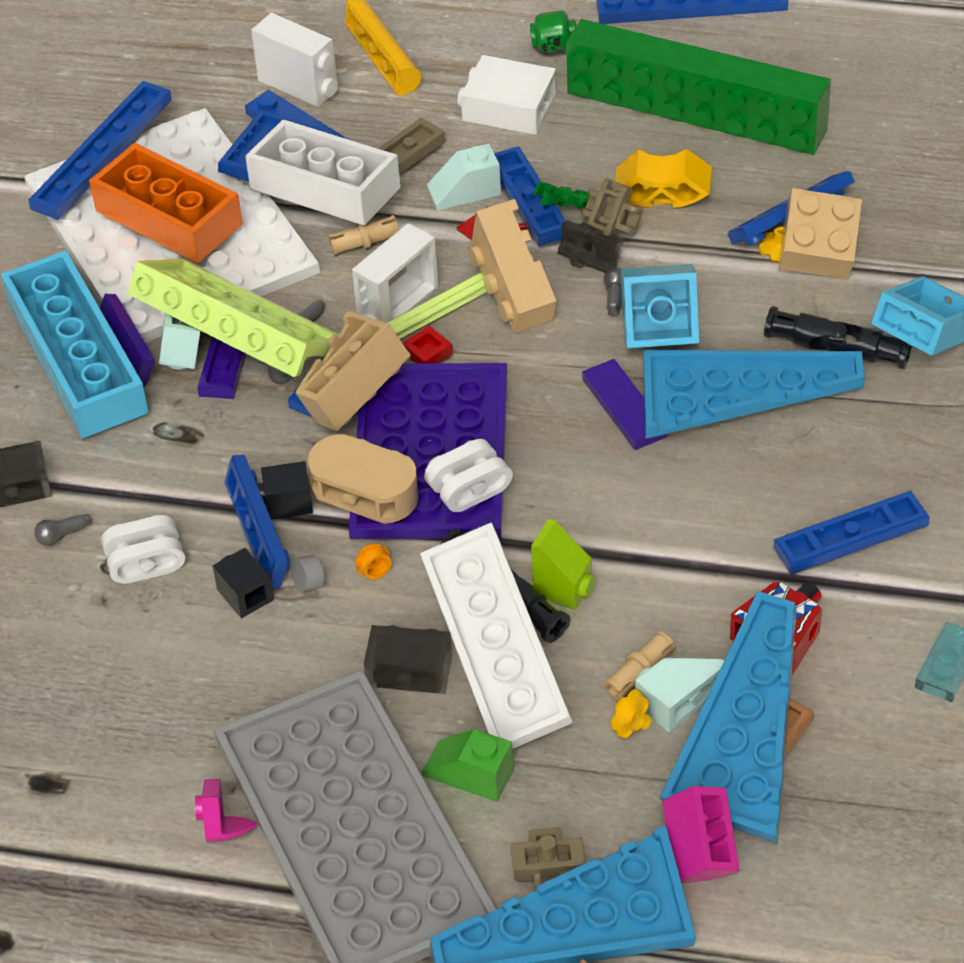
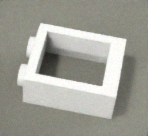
M407 223L352 269L357 314L387 323L420 305L438 290L435 237L431 236L427 231L420 230ZM406 266V273L389 286L388 281Z

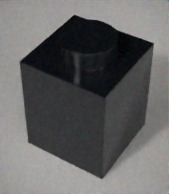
M305 461L261 467L263 483H257V486L271 520L313 513Z
M246 548L228 555L212 565L217 591L241 619L274 600L270 575Z

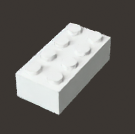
M282 120L245 156L250 189L364 226L401 188L397 154L287 120Z

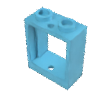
M922 276L883 291L871 324L933 356L964 342V296ZM947 296L952 298V303L947 302Z

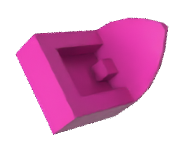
M221 778L204 779L202 795H195V815L197 821L204 820L206 842L228 841L242 836L257 827V822L236 816H224Z

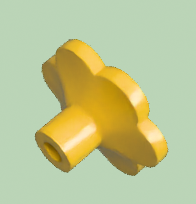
M777 227L774 232H766V237L762 239L759 245V252L763 255H769V258L774 262H779L784 227Z
M637 689L630 691L627 697H622L616 704V714L611 720V729L616 731L617 736L622 739L628 738L633 731L639 729L646 730L651 724L652 718L646 714L649 701L642 695L641 691Z

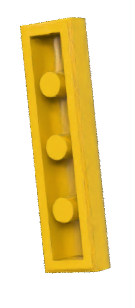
M347 0L346 27L398 96L414 91L419 86L422 78L418 68L366 0Z

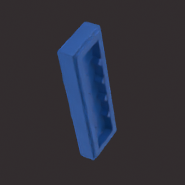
M260 110L218 162V172L249 182L245 156L282 120H290Z

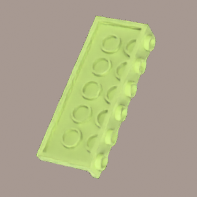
M185 259L137 261L128 290L130 296L293 377L301 375L305 360H310V357L313 356L325 357L330 349L327 344L328 340L332 335H339Z

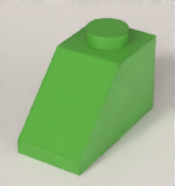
M476 729L439 740L422 771V776L498 802L514 771L512 741Z

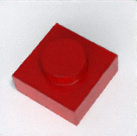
M427 326L402 342L411 355L409 358L416 364L440 363L453 354L452 343L431 326Z

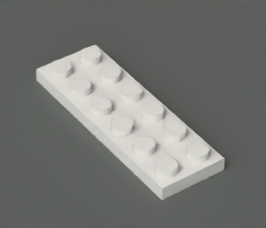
M486 524L420 553L488 733L512 741V748L514 749L572 724V718L493 524Z

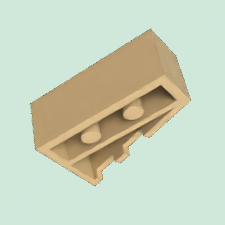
M512 199L476 211L471 247L468 248V254L472 265L479 267L483 274L486 291L490 295L493 294L496 298L502 320L509 322L513 332L518 333L553 321L557 300L541 261L534 262L530 255L526 242L531 241L528 229L520 230L515 218V212L519 207L516 200Z
M348 310L343 317L346 324L338 336L336 334L332 335L327 342L330 349L323 360L316 359L295 392L316 423L335 431H339L343 426L347 425L353 415L376 395L377 390L391 376L396 374L400 370L401 365L411 356L390 324Z

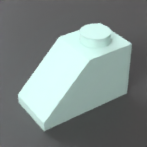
M490 144L457 151L427 184V191L437 211L501 195L500 165Z
M165 313L159 364L167 365L169 368L176 370L185 368L195 369L200 330Z
M664 658L653 667L645 668L635 680V689L641 691L642 695L649 701L646 714L650 715L667 732H671L703 707L724 660Z

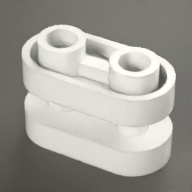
M484 439L468 441L450 452L433 458L429 462L424 474L425 481L436 493H440L441 500L452 512L464 511L499 494L510 484L513 477L510 467L503 459L497 457L496 451Z
M154 515L144 519L117 524L107 529L101 537L104 554L108 558L107 566L112 580L117 583L128 584L169 574L180 569L185 562V554L182 544L178 540L179 534L175 521L169 516Z

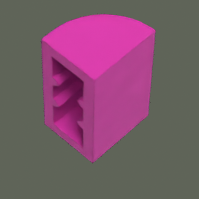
M692 786L662 801L665 824L681 883L717 879L740 871L726 788Z

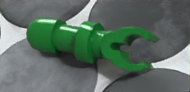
M545 182L538 183L533 192V195L542 196L539 203L545 206L557 204L561 207H568L573 205L575 208L582 209L586 208L590 197L587 191H572L570 187L564 186L557 188Z

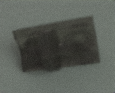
M566 220L562 223V239L557 254L569 258L571 265L577 268H582L586 265L606 273L607 270L617 267L618 257L622 253L623 238L614 234L607 236L594 230L593 226L584 222L577 224Z

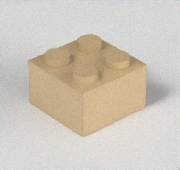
M792 188L786 209L778 269L848 280L855 260L862 199Z

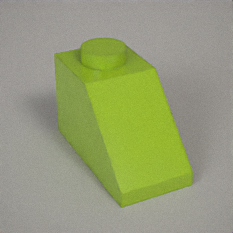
M548 518L531 545L533 586L544 594L548 601L576 610L583 597L588 598L595 586L596 578L592 575V558L555 520Z

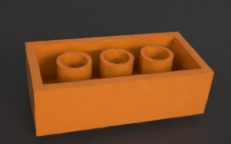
M133 143L89 180L96 212L197 264L243 225L238 193L137 143Z

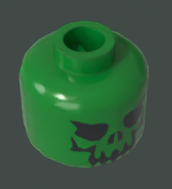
M563 10L538 14L535 17L534 23H530L533 48H538L543 55L566 52V42L576 28L575 19L569 20L568 15Z

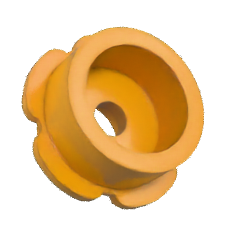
M378 543L364 546L355 559L358 573L372 580L383 577L392 565L389 549L385 546L382 547Z

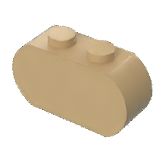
M346 434L328 436L317 442L310 450L308 468L312 493L317 500L383 524L404 519L417 506L419 495L416 467L409 456Z

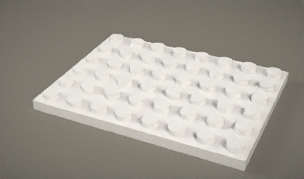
M206 108L142 131L127 147L129 148L133 143H137L238 193L243 225L199 264L96 212L90 187L59 220L46 216L99 301L102 302L105 293L116 294L145 343L162 336L165 313L128 294L137 261L185 259L259 296H264L320 273L318 261L268 194L250 189V184L247 181L218 172V162L232 146V143ZM65 161L25 175L26 186L33 195Z

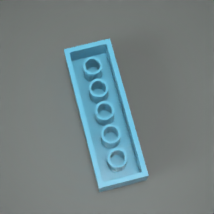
M66 250L0 274L8 305L81 439L149 413L142 381Z

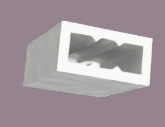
M270 13L251 29L258 81L318 108L336 93L338 81L333 39L274 13Z
M482 55L476 67L471 68L466 86L461 87L458 94L457 104L462 109V121L537 135L557 95L556 68Z

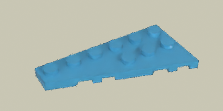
M644 350L645 439L863 388L865 375L862 351Z
M757 591L660 798L663 801L692 786L726 788L732 828L778 844L797 609L795 602Z
M666 825L654 830L651 836L637 843L631 841L620 846L619 851L601 860L593 859L537 886L536 891L520 899L514 897L503 902L502 907L482 917L476 915L430 937L433 963H579L582 959L586 962L694 946L696 936Z

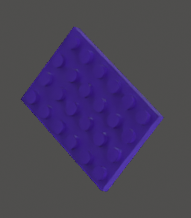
M507 363L402 364L400 370L391 376L377 390L376 395L359 409L356 438L364 439L371 444L395 450L409 456L416 467L419 497L417 506L412 513L404 519L393 523L383 524L350 512L348 527L350 539H444L454 529L458 528L468 533L489 523L493 524L498 538H502L503 491L464 511L452 512L441 500L440 493H436L425 481L424 474L429 462L433 458L476 439L486 440L496 451L497 457L504 460Z

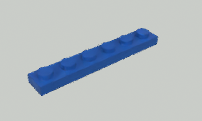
M596 0L599 23L614 24L787 11L788 0Z
M142 81L28 199L30 210L59 220L90 187L89 180L117 158L172 100L170 90Z

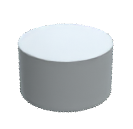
M316 555L293 559L291 574L299 592L303 593L319 589L323 586L324 571Z

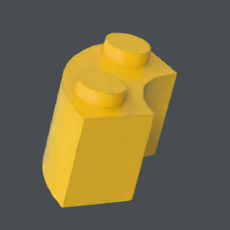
M638 149L616 167L615 181L633 188L628 203L646 208H652V204H673V208H678L695 203L710 194L712 166L688 149L667 156L651 155Z

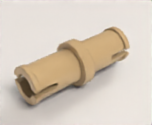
M391 215L388 218L367 223L365 226L357 223V227L328 234L333 254L337 255L338 253L361 246L367 249L371 247V243L392 237L399 231L395 216Z
M658 631L638 652L632 651L625 657L626 663L603 682V686L607 688L606 692L617 701L625 697L635 687V680L645 668L653 667L676 650V646L672 644L673 640L666 633Z

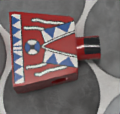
M773 582L761 592L795 602L797 609L792 662L793 674L819 634L822 609L817 603L821 600L822 594L817 586L810 582L803 583L796 591L781 582ZM754 597L732 612L730 622L731 640H735Z

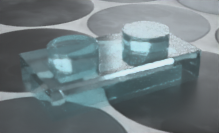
M946 622L916 677L915 688L953 702L964 681V628Z

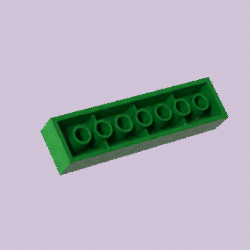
M584 19L579 21L566 42L568 94L815 155L827 132L831 79Z

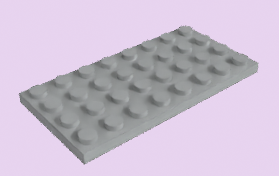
M363 670L214 729L215 739L327 963H415L432 955L430 937L476 915L482 917L496 910Z

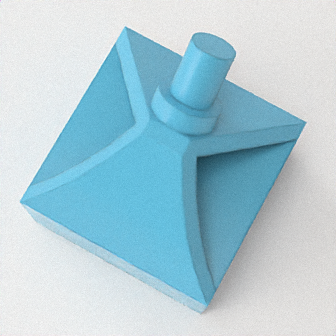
M692 264L620 269L624 340L627 348L699 343L697 277Z

